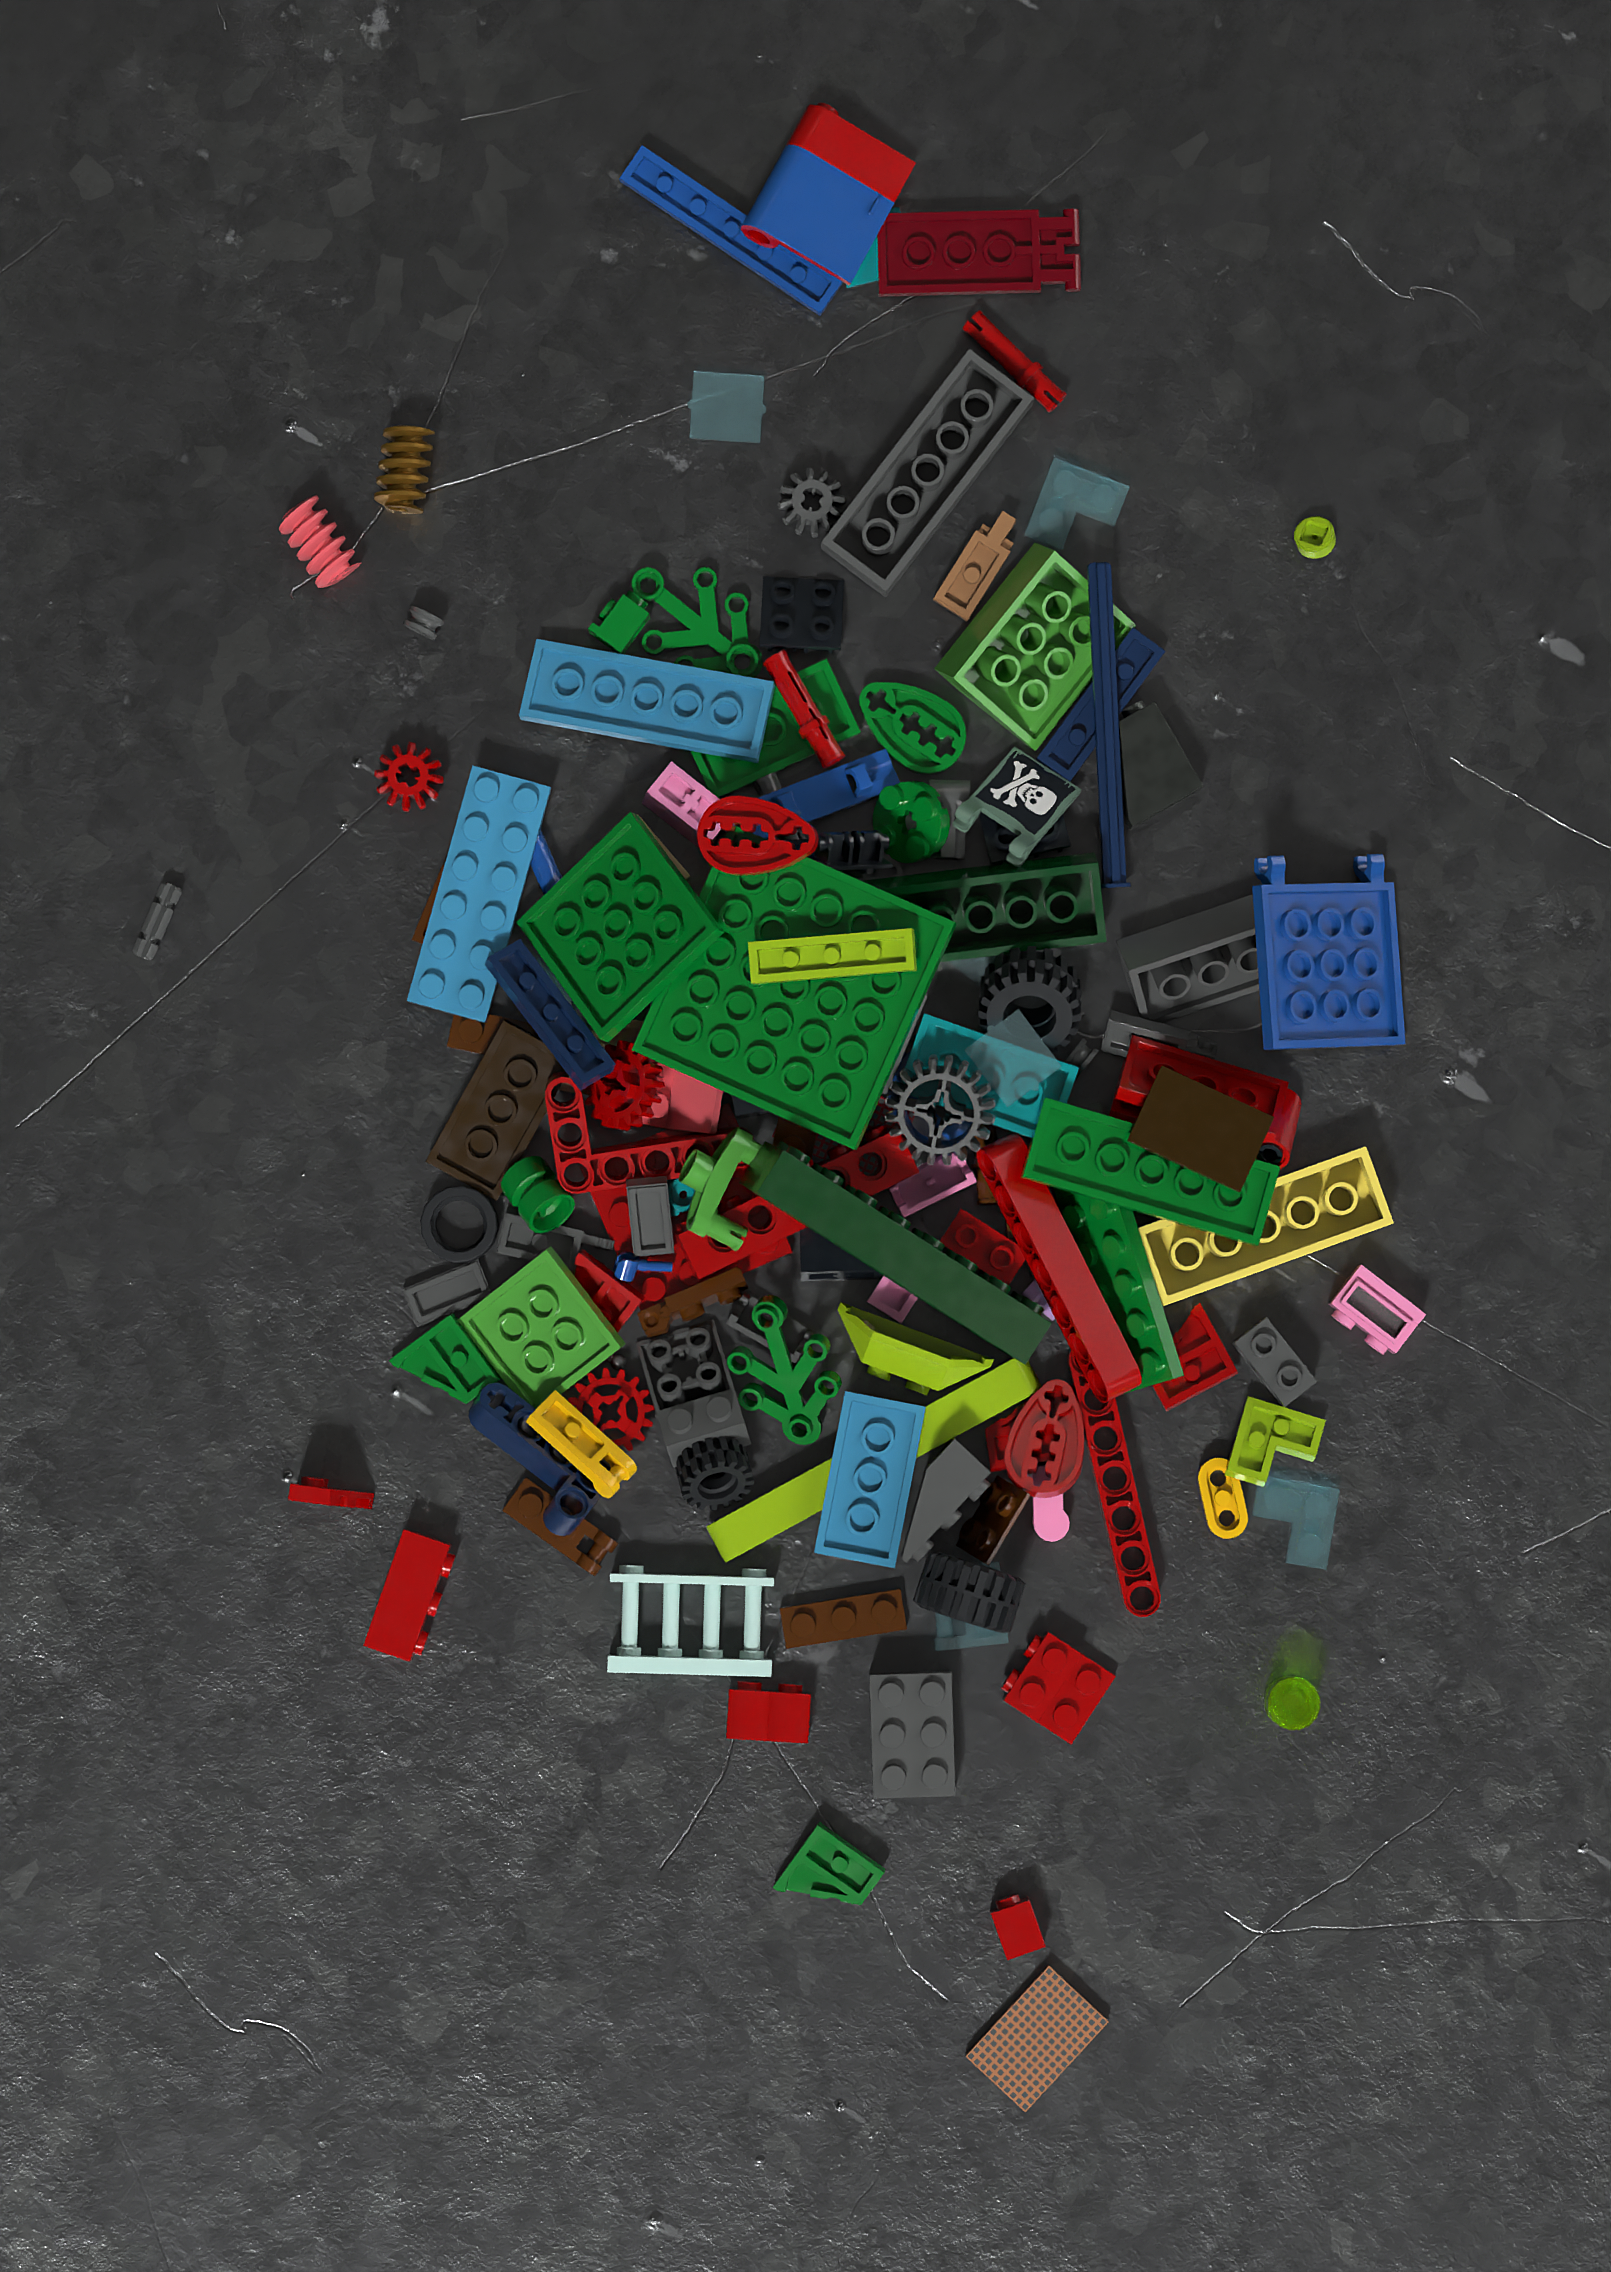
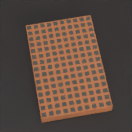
M1047 1965L965 2054V2057L1026 2112L1109 2021L1053 1968Z

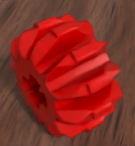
M409 742L407 755H403L401 748L396 744L392 746V750L397 757L394 761L386 755H381L379 758L389 769L375 770L374 776L376 778L388 780L377 787V791L379 794H386L393 790L387 799V804L391 807L396 805L402 797V810L404 812L410 811L411 799H415L418 807L423 810L426 808V803L421 797L423 794L426 793L435 800L439 796L433 788L429 787L430 784L440 785L444 783L443 776L430 774L442 766L441 762L433 760L425 764L432 753L428 747H425L416 757L417 749L414 742ZM408 767L412 772H420V777H415L417 783L411 787L406 782L399 783L398 781L399 777H404L401 771Z

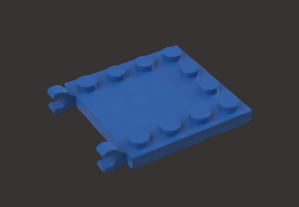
M1367 854V856L1354 857V872L1361 883L1285 884L1286 863L1283 855L1255 858L1254 871L1262 885L1252 886L1264 1050L1395 1046L1406 1044L1394 882H1384L1385 861L1383 854Z

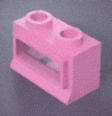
M1358 1265L1329 1302V1305L1335 1309L1331 1316L1349 1330L1356 1325L1368 1334L1364 1341L1382 1355L1387 1350L1392 1354H1396L1426 1316L1423 1311L1363 1265Z

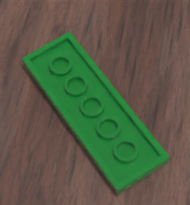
M1046 1097L1042 1099L1021 1178L1235 1241L1259 1246L1280 1166L1255 1159L1240 1193L1127 1142L1134 1123Z
M1053 1187L1059 1210L1141 1372L1142 1383L1128 1392L1184 1376L1133 1210Z

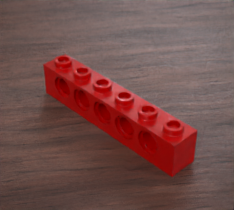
M886 1124L879 1125L865 1132L864 1137L866 1140L860 1142L857 1150L839 1144L827 1151L829 1158L817 1163L828 1170L838 1171L841 1178L844 1179L841 1185L843 1189L849 1184L869 1196L919 1173L909 1149L901 1150L898 1147L903 1139L902 1134L897 1137H891L889 1134L891 1128L888 1129ZM866 1152L874 1153L878 1159L877 1169L869 1175L862 1174L858 1167L859 1158ZM810 1159L807 1165L809 1167L813 1165V1160ZM753 1194L743 1200L740 1199L739 1195H735L720 1202L717 1208L719 1210L718 1214L748 1228L746 1237L741 1236L739 1238L744 1242L737 1251L732 1250L727 1245L716 1246L708 1235L701 1237L689 1231L686 1227L687 1219L680 1222L682 1229L675 1232L674 1235L694 1277L701 1279L807 1226L757 1194ZM762 1205L768 1211V1220L764 1226L753 1228L748 1222V1213L753 1207Z

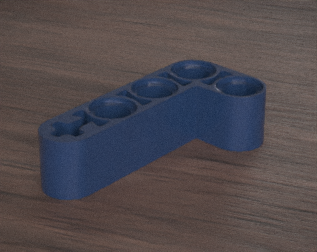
M501 1383L486 1385L469 1409L471 1424L476 1430L557 1492L543 1513V1521L547 1529L555 1535H570L577 1529L602 1496L594 1487L588 1486L583 1481L585 1479L593 1484L591 1480L526 1423L528 1417L536 1410L533 1406ZM518 1429L525 1431L529 1437L522 1435ZM551 1454L559 1457L562 1462L554 1460ZM600 1462L608 1471L610 1470L605 1462ZM561 1507L567 1508L572 1515L565 1513Z

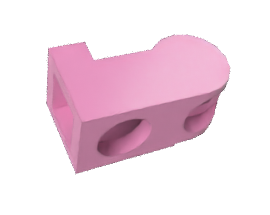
M1038 1466L1037 1473L1031 1474L1035 1486H1041L1043 1480L1050 1481V1478L1045 1474V1466ZM1063 1493L1051 1498L1032 1496L1033 1527L1037 1535L1045 1541H1058L1069 1530V1518L1063 1510Z

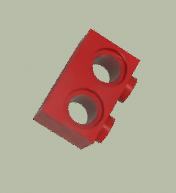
M962 1208L940 1240V1242L945 1244V1249L948 1248L956 1254L962 1255L978 1266L977 1270H982L996 1277L1008 1286L1025 1261V1257L1018 1244Z

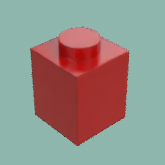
M1016 1893L995 1901L997 1908L989 1911L1007 1960L1046 1947L1028 1897L1020 1899L1019 1894Z

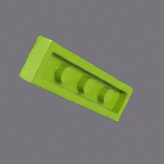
M912 928L748 942L751 984L917 971L914 929Z

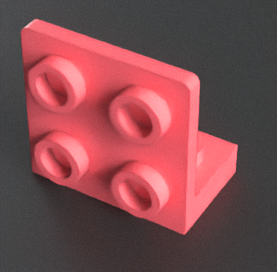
M654 1061L653 1064L663 1067V1071L657 1075V1080L665 1082V1087L657 1089L656 1095L662 1101L661 1103H652L651 1108L654 1116L652 1118L642 1116L643 1125L661 1129L715 1134L718 1127L723 1091Z

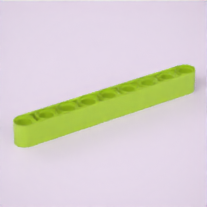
M1012 1358L925 1406L916 1458L1026 1399L1039 1390L1042 1384L1030 1362L1028 1361L1025 1365ZM832 1458L706 1526L724 1562L732 1560L821 1511Z

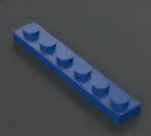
M643 145L619 178L621 183L819 316L822 315L843 284L839 279L780 244L775 248H766L748 239L741 231V226L747 215Z

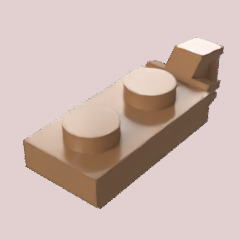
M1002 511L992 528L982 524L979 531H975L936 593L933 601L968 622L1010 555V549L1014 543L1006 537L1016 523L1014 517Z

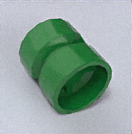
M531 1156L518 1161L508 1169L502 1178V1192L513 1206L518 1207L519 1215L535 1233H545L554 1230L562 1225L574 1210V1198L568 1191L562 1188L554 1171L540 1156Z

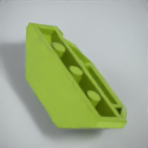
M842 1302L839 1304L837 1311L861 1363L869 1365L866 1373L886 1381H890L892 1374L907 1380L905 1388L927 1396L930 1388L936 1391L942 1390L992 1366L994 1360L992 1358Z

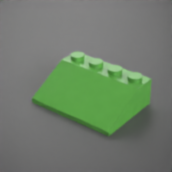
M1036 542L934 668L963 695L1034 751L1038 749L1093 680L1088 580L1055 550ZM1113 604L1116 651L1136 624Z

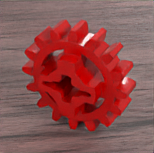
M618 1040L617 1046L605 1045V1051L616 1064L615 1068L610 1074L584 1088L591 1091V1096L585 1100V1105L595 1107L591 1116L594 1119L602 1120V1126L630 1131L631 1126L642 1127V1116L652 1118L654 1116L651 1108L652 1103H661L662 1101L656 1095V1091L665 1087V1082L657 1080V1075L663 1071V1067L653 1064L655 1060L632 1051L633 1042Z
M603 1368L601 1379H597L592 1372L588 1373L587 1376L590 1384L585 1387L580 1383H576L575 1388L581 1394L578 1398L570 1397L567 1401L576 1406V1409L582 1414L585 1401L593 1407L594 1421L592 1423L597 1427L602 1421L601 1417L604 1414L600 1409L601 1404L611 1405L623 1396V1400L619 1403L620 1407L617 1410L621 1418L617 1422L610 1419L598 1429L604 1433L606 1429L619 1428L626 1435L612 1441L617 1446L624 1445L631 1452L633 1450L631 1440L634 1437L640 1441L646 1439L640 1431L642 1426H653V1422L645 1418V1413L655 1410L654 1405L644 1404L643 1401L650 1394L649 1389L639 1392L636 1387L640 1379L636 1376L630 1382L625 1381V1370L620 1369L616 1378L611 1377L608 1368ZM607 1384L621 1386L616 1394L611 1396H602L595 1391L596 1388ZM632 1397H634L638 1407L636 1423L628 1417L627 1403Z

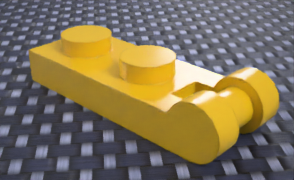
M556 1390L526 1420L527 1424L591 1480L595 1490L605 1498H611L620 1489L619 1483L622 1480H629L637 1471L635 1462ZM603 1459L610 1464L611 1469L609 1471L600 1464Z

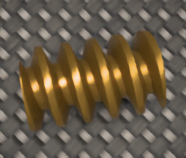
M398 425L383 430V436L392 442L381 445V452L390 458L383 459L378 464L379 469L388 474L376 478V484L386 489L374 493V500L382 504L385 508L414 514H422L424 512L423 509L414 505L413 501L426 498V494L415 487L416 484L428 482V477L418 473V468L428 467L431 464L430 461L420 457V453L433 450V446L422 439L423 436L435 434L434 431L408 425Z

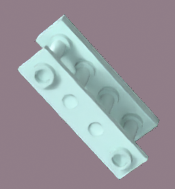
M619 1565V1573H610V1582H623L621 1647H617V1654L608 1655L607 1672L772 1676V1659H764V1651H760L762 1586H774V1577H766V1569L742 1568V1576L645 1574L644 1566ZM639 1583H664L662 1648H658L657 1656L641 1655V1648L637 1647ZM680 1584H704L703 1649H699L698 1657L682 1656V1649L678 1648ZM721 1585L745 1586L744 1650H739V1658L723 1657V1650H719Z

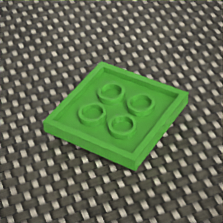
M552 1246L457 1320L506 1385L535 1409L554 1390L559 1394L564 1393L626 1344Z

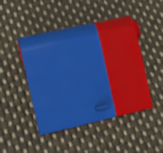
M821 102L817 105L810 104L803 112L744 220L741 231L748 239L760 246L775 248L780 244L840 281L850 285L916 162L841 118L837 110L832 106Z

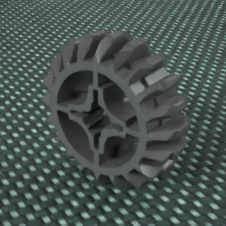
M935 1054L930 1055L929 1068L927 1069L920 1059L914 1060L913 1068L916 1074L914 1075L909 1069L903 1068L899 1074L906 1084L892 1081L890 1089L899 1096L891 1095L885 1099L887 1106L897 1109L887 1112L885 1114V1121L899 1122V1124L894 1125L890 1129V1136L897 1137L904 1134L905 1137L900 1141L898 1147L901 1150H905L910 1144H913L915 1148L912 1158L915 1160L920 1157L922 1151L928 1152L927 1164L929 1165L934 1164L936 1154H942L944 1165H950L952 1161L951 1152L954 1151L958 1159L961 1161L966 1160L967 1151L964 1146L966 1145L972 1151L978 1152L981 1145L974 1136L988 1139L990 1131L981 1124L990 1125L995 1122V1115L984 1112V1110L995 1107V1099L982 1098L991 1090L990 1084L983 1083L976 1086L975 1083L981 1078L982 1072L976 1070L970 1076H967L965 1072L969 1062L966 1060L960 1063L958 1069L952 1068V1055L946 1056L944 1066H938V1058ZM939 1079L937 1091L929 1097L919 1096L918 1099L908 1098L910 1093L920 1084ZM951 1082L965 1090L972 1101L973 1109H968L966 1104H961L953 1099L951 1095ZM942 1092H944V1107L951 1114L949 1115L945 1112L944 1118H941L939 1128H937L936 1110L929 1108V1106L932 1105L935 1108ZM907 1111L914 1112V1116L922 1117L928 1122L929 1138L915 1129L910 1122ZM962 1121L972 1122L970 1127L960 1136L950 1140H941L943 1130L947 1125L952 1123L962 1124Z

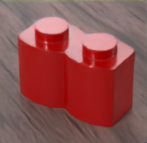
M738 1681L737 1689L728 1690L726 1739L808 1743L811 1694L802 1693L803 1685L778 1684V1691H762L761 1682Z

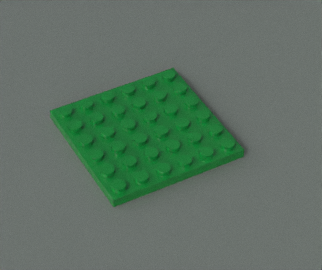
M737 826L735 831L727 832L725 837L734 841L735 847H738L740 840L743 839L754 842L755 848L760 847L761 841L767 840L756 834L747 833ZM808 857L792 866L759 875H730L712 866L699 898L723 929L724 933L653 1000L632 1051L853 1150H857L957 923ZM907 928L914 929L917 971L751 984L748 942Z

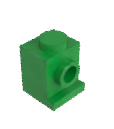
M630 590L625 595L623 594L618 602L612 598L598 617L603 621L602 624L597 626L592 622L588 628L589 634L615 653L625 654L650 620V613L645 610L648 603Z

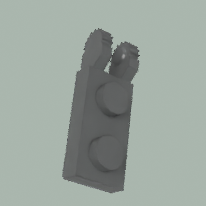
M505 1213L496 1253L532 1261L552 1246L568 1269L576 1271V1265H574L575 1258L581 1250L582 1243L592 1245L596 1249L608 1251L614 1250L615 1241L584 1234L585 1231L565 1226H559L545 1233H535L528 1227L521 1216ZM601 1262L608 1269H610V1266H607L605 1263Z

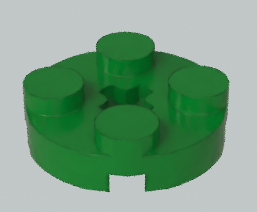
M906 781L884 787L874 807L873 830H880L883 834L888 835L889 847L884 852L890 854V857L898 862L915 863L927 860L933 853L941 850L948 838L950 818L947 808H942L937 798L940 796L939 793L929 784L920 781ZM909 812H912V820L917 822V826L908 830L905 818L909 815Z

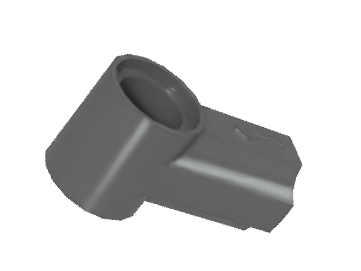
M929 779V785L939 793L940 796L937 798L942 808H947L950 818V828L946 843L939 852L933 853L930 859L965 860L966 832H961L955 828L953 822L956 819V809L970 798V780Z

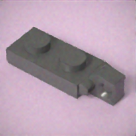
M1111 1010L1101 1045L1103 1052L1126 1057L1132 1035L1215 1059L1218 1042L1199 1036V1034L1193 1031L1190 1032V1030Z

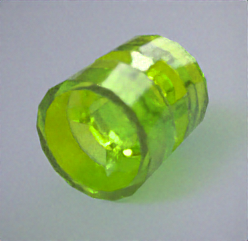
M1282 1675L1274 1679L1267 1686L1263 1696V1704L1267 1716L1275 1724L1288 1730H1301L1310 1726L1317 1718L1320 1710V1696L1316 1688L1309 1681L1296 1675Z

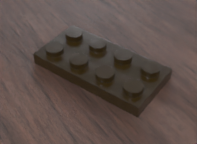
M507 1019L503 1020L425 1162L492 1199L498 1200L502 1193L501 1181L509 1168L520 1160L547 1112L545 1087L548 1079L555 1073L566 1072L541 1038ZM562 1083L553 1087L551 1091L553 1097L556 1096Z

